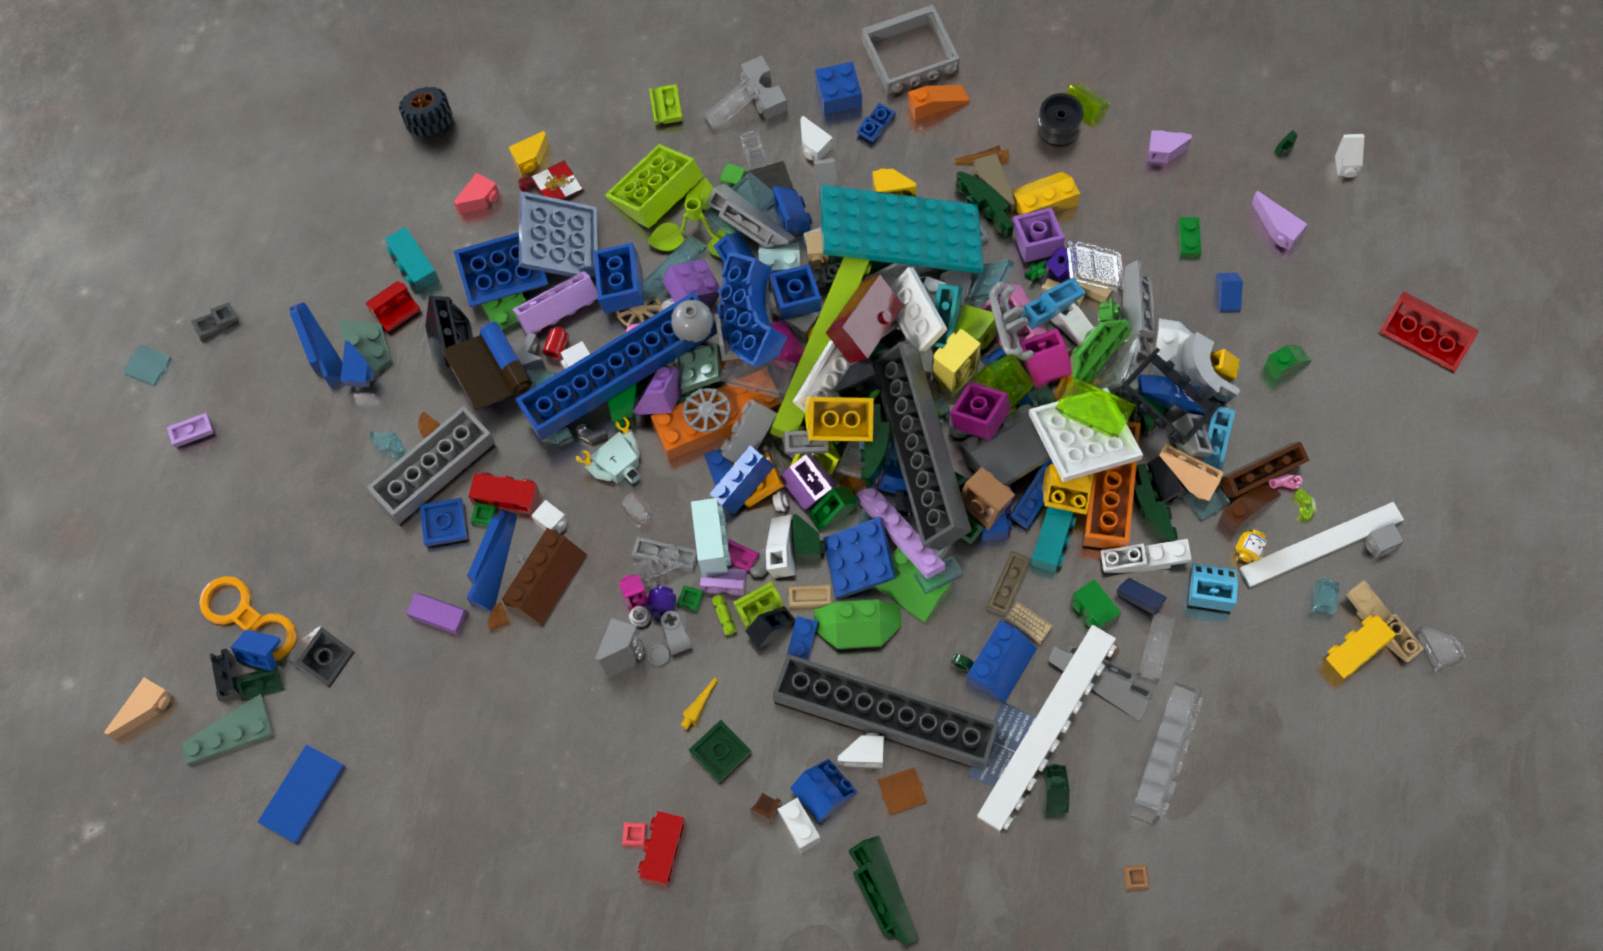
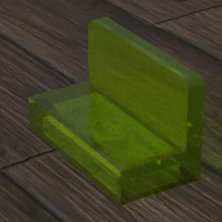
M1080 83L1071 84L1066 94L1072 95L1079 100L1083 106V116L1091 122H1096L1103 108L1110 105L1108 101Z

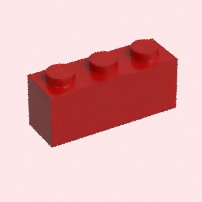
M482 472L481 474L474 473L468 497L472 504L477 502L494 505L500 509L533 514L539 489L537 484L529 479H522L521 481L515 480L510 476L496 477L491 473Z
M657 811L656 817H652L650 823L651 837L645 841V859L640 861L637 872L642 882L669 887L686 823L684 817Z

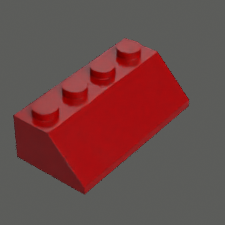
M1403 291L1380 332L1456 371L1479 330Z

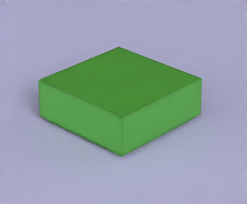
M727 163L721 174L720 183L739 188L746 172L745 168Z

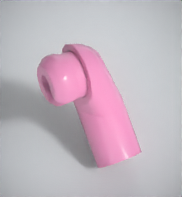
M1286 473L1269 480V485L1273 489L1280 486L1297 489L1303 480L1299 475Z

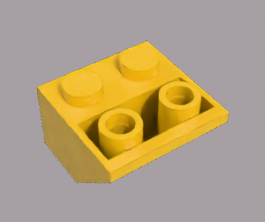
M1054 464L1049 465L1045 468L1042 486L1044 506L1086 515L1093 474L1062 482Z

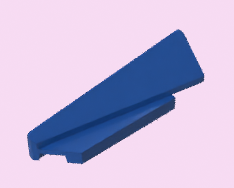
M302 302L289 307L291 318L314 372L321 370L329 386L340 382L342 360L306 303Z
M501 509L498 516L491 518L467 574L468 579L473 583L467 595L470 605L488 611H494L517 520V515L513 512Z

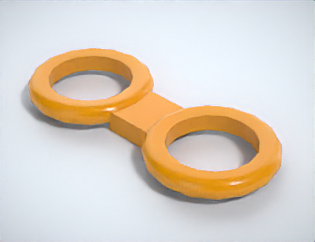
M223 576L214 579L206 585L201 593L199 604L201 613L207 620L220 625L235 622L244 631L251 630L258 632L266 624L279 623L286 628L287 638L283 647L272 653L275 661L282 660L291 652L297 637L294 624L289 618L281 614L269 613L261 616L250 607L251 597L249 588L242 580L236 577ZM226 585L238 588L241 600L235 611L227 615H217L210 610V597L215 590Z

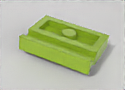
M677 84L661 86L658 89L649 88L655 125H658V123L667 124L683 121Z

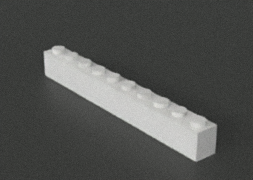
M1094 625L1091 626L979 811L977 819L1000 833L1003 828L1005 830L1009 828L1014 819L1010 816L1015 809L1020 810L1025 801L1022 796L1026 790H1032L1037 781L1034 776L1038 770L1041 772L1044 770L1049 761L1045 759L1049 751L1054 753L1060 743L1057 740L1061 732L1066 733L1071 724L1069 721L1072 713H1078L1083 704L1080 702L1084 694L1088 696L1094 686L1091 681L1095 675L1099 677L1106 666L1103 664L1106 656L1111 658L1117 647L1114 645L1115 637Z

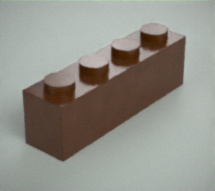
M1301 441L1290 443L1222 476L1220 484L1227 498L1236 497L1310 460Z

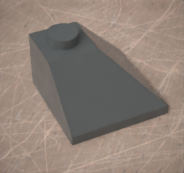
M319 626L297 642L286 660L317 681L329 686L354 650Z

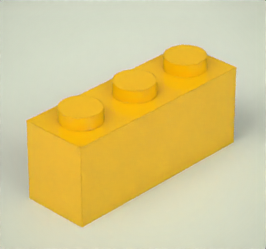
M1371 614L1362 621V628L1358 631L1353 629L1344 637L1346 641L1341 646L1336 644L1328 650L1329 656L1326 659L1344 679L1352 675L1397 636L1379 615L1373 617Z

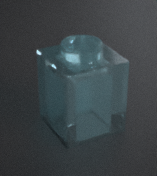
M1328 578L1317 580L1313 586L1311 611L1334 614L1338 608L1340 583L1333 582L1332 579Z

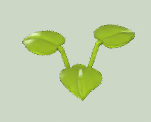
M706 177L700 180L686 196V213L683 214L684 218L681 229L679 230L678 225L671 222L659 225L647 239L650 246L660 251L678 249L684 243L682 233L685 230L687 219L689 218L692 221L701 219L713 238L708 243L709 252L713 256L721 258L714 245L726 234L735 232L729 229H721L715 235L708 225L702 210L712 209L706 203L714 187Z

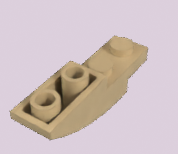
M1365 580L1358 583L1345 594L1358 610L1356 614L1362 621L1371 614L1373 617L1379 615L1397 634L1386 646L1405 662H1409L1424 650L1423 646L1398 615L1391 614Z

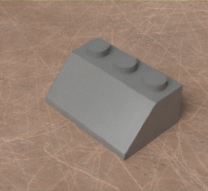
M611 618L595 657L604 678L608 679L636 666L638 659L641 660L643 658L645 648L635 625Z

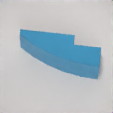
M1071 278L1043 292L1040 298L1024 305L1025 313L1021 314V317L1028 319L1027 325L1033 330L1063 312L1086 292L1074 278Z

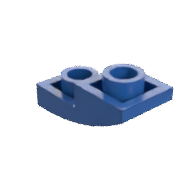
M878 103L871 115L866 116L856 133L874 142L888 127L896 113L883 104Z

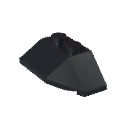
M430 296L425 327L433 362L442 368L451 369L442 353V349L473 338L470 322L466 315L452 303L453 301L450 297Z

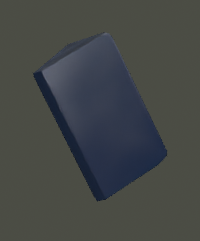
M1131 578L1126 579L1117 588V595L1154 615L1157 614L1167 599L1166 596Z

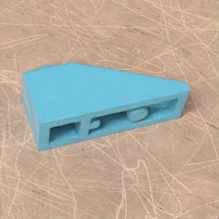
M1220 406L1209 418L1207 428L1214 454L1202 460V462L1222 471L1235 410Z

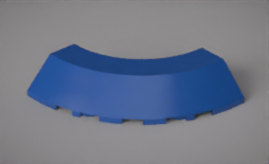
M729 252L721 274L723 277L722 287L718 288L720 304L717 305V313L723 324L721 331L724 339L730 345L731 351L735 352L738 358L747 364L757 368L778 357L787 339V336L773 328L765 309V290L772 268L756 258Z

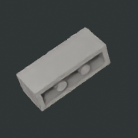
M752 398L750 402H746L743 406V414L740 420L735 421L731 429V436L729 439H725L721 446V454L734 463L737 462L750 445L756 450L758 449L777 415L774 410Z

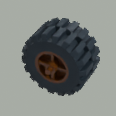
M418 88L415 91L409 92L400 101V114L407 131L412 133V135L423 137L425 135L437 134L439 131L446 129V126L450 125L453 119L447 96L440 88Z

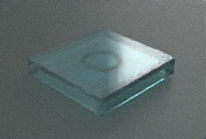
M1007 259L983 264L984 269L981 274H978L968 298L972 302L989 299L990 291L996 283L1002 282L1005 285L1014 262Z

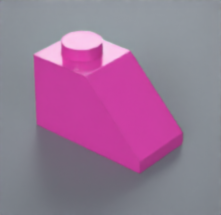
M639 574L625 576L622 581H619L629 611L636 606L646 605L648 598Z

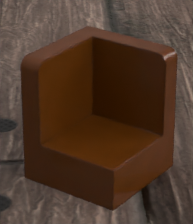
M762 793L755 806H751V814L771 825L778 814V808L782 807V802L778 798L774 800Z

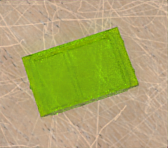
M1073 377L1055 410L1060 411L1062 416L1109 437L1115 436L1118 438L1136 405Z

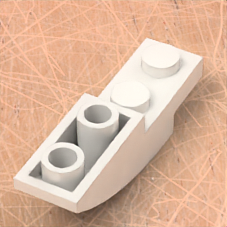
M1188 539L1144 546L1143 543L1101 551L1103 570L1108 573L1161 570L1171 568V565L1192 562Z

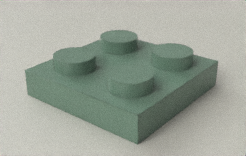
M717 343L680 356L681 389L684 393L722 380L720 346Z

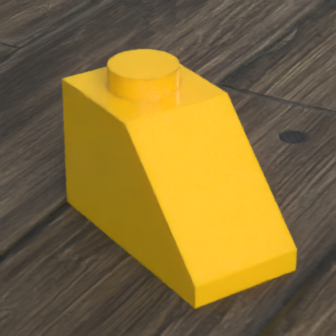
M545 131L509 146L512 159L521 175L530 173L540 166L549 144Z
M1226 349L1211 352L1210 360L1214 371L1226 381L1236 379L1240 360Z

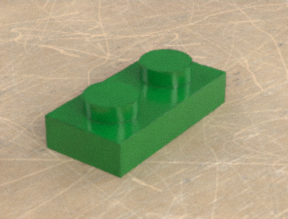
M1179 217L1180 257H1200L1202 253L1200 217Z

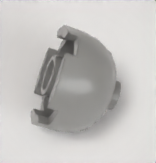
M686 300L676 306L672 313V329L675 335L682 341L699 342L711 333L713 316L708 306L703 302Z

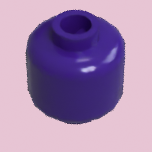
M657 585L656 588L650 590L646 608L651 612L652 617L661 619L665 612L674 610L677 597L673 593V589Z

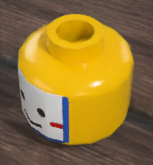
M1254 529L1243 532L1235 546L1239 558L1247 563L1259 561L1268 547V543L1265 540L1266 536Z

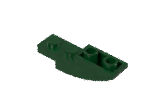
M962 171L957 172L955 185L959 192L964 193L967 203L977 204L979 211L984 209L986 216L994 221L997 231L1003 233L1005 238L1013 235L1014 224L1008 217L1010 206L1004 198L980 179Z
M873 404V441H864V449H860L861 462H865V468H861V481H866V489H870L876 482L888 454L889 422H881L880 404Z
M1145 463L1136 466L1135 473L1138 485L1134 486L1133 495L1136 508L1147 527L1160 542L1176 541L1178 535L1176 528L1171 525V510L1169 507H1166L1165 501L1158 502L1157 491L1153 490L1151 485L1153 482L1152 473L1150 470H1147Z

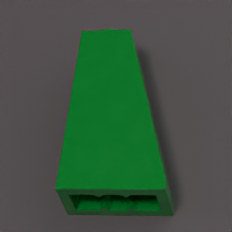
M640 381L608 400L615 430L618 429L615 425L616 421L621 428L625 426L623 417L629 421L628 429L630 426H635L636 415H634L633 411L638 403Z

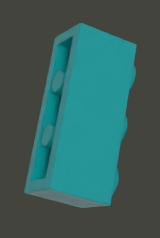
M406 227L385 238L388 244L385 247L391 258L396 257L397 261L395 264L400 272L405 271L407 274L405 279L410 287L415 286L419 292L439 280L434 268Z
M938 284L935 308L948 330L932 346L944 348L948 338L955 333L963 287Z
M1051 507L1047 508L1032 556L1031 566L1051 572H1056L1057 566L1062 567L1065 554H1062L1063 546L1068 548L1071 535L1067 533L1069 527L1074 528L1077 516L1073 515L1074 512Z

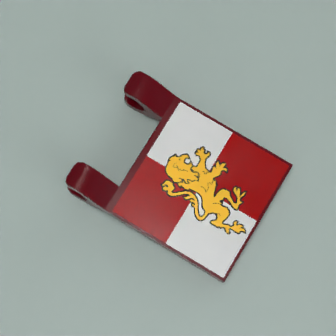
M565 160L530 177H523L518 180L519 188L522 192L527 191L534 185L540 195L566 200L584 191Z

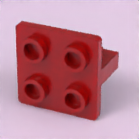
M396 281L366 302V306L387 332H390L421 310L411 297L405 284Z

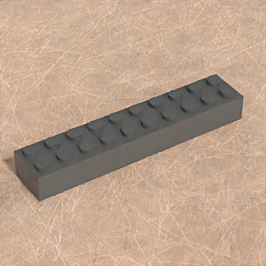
M899 342L874 360L873 363L883 386L879 388L887 421L889 422V428L923 547L940 551L972 530L918 347Z
M790 654L786 655L773 691L774 702L869 733H878L879 736H884V738L982 770L986 769L1000 723Z

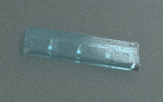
M690 235L642 282L643 296L652 302L666 289L662 280L669 266L695 261L706 250V246Z

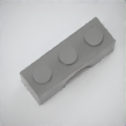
M763 56L741 64V80L743 84L747 83L750 97L752 99L755 98L757 101L756 107L759 113H763L767 120L788 111L787 100L779 85L772 88L763 87L764 84L771 81L770 69Z

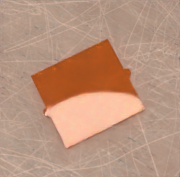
M915 767L878 779L882 792L881 798L885 800L890 815L927 803L922 789L923 783L919 781Z

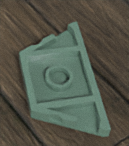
M338 319L344 345L345 341L351 342L374 370V377L379 374L381 369L386 368L392 363L382 324Z

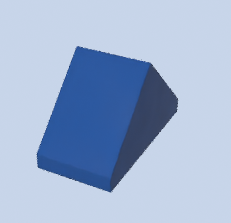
M1217 273L1220 311H1241L1243 287L1241 277L1238 273Z

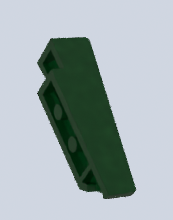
M875 836L865 839L849 849L851 856L859 866V869L854 871L853 874L883 934L889 938L896 937L902 940L905 945L919 940L881 838Z

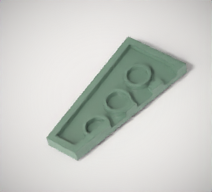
M259 694L181 743L186 764L190 766L274 736L263 695Z

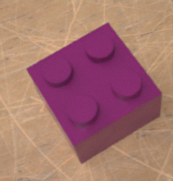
M969 382L950 412L953 427L992 440L1011 410L1008 393Z

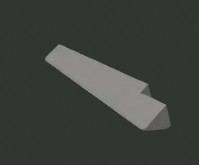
M726 184L713 188L706 204L719 210L718 216L765 248L787 244L795 239L788 231Z
M1139 260L1125 266L1121 320H1128L1132 331L1119 346L1118 357L1124 359L1130 350L1134 351L1136 359H1146L1150 355L1148 339L1156 336L1152 281L1149 276L1144 277L1141 273V262Z
M1055 645L1049 657V662L1065 671L1079 646H1070L1066 650ZM1105 659L1103 664L1106 666L1099 677L1095 675L1091 681L1094 684L1092 690L1136 720H1141L1154 691L1134 684L1137 674Z

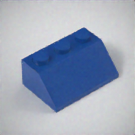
M1000 620L968 672L966 682L1005 704L1037 648L1019 630Z

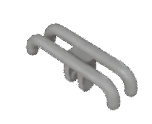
M998 282L990 291L989 301L1002 348L1009 357H1017L1020 360L1031 359L1034 356L1033 351L1023 352L1017 335V331L1028 324L1026 317L1017 319L1021 314L1025 313L1024 306H1017L1010 310L1008 299L1015 291V287L1009 285L1003 290L1000 297L1002 315L997 296L1004 288V283ZM1007 333L1009 334V337H1010V340H1011V344H1012V348H1011V345H1010V342H1009V338H1008Z

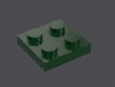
M722 720L717 722L689 749L690 754L719 783L752 753L746 744Z

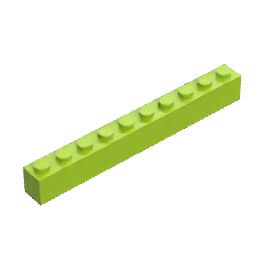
M843 258L772 425L771 434L782 438L784 431H803L805 426L801 425L805 418V413L793 403V400L830 341L826 331L862 283L863 275L868 276L872 267L869 264L870 260Z

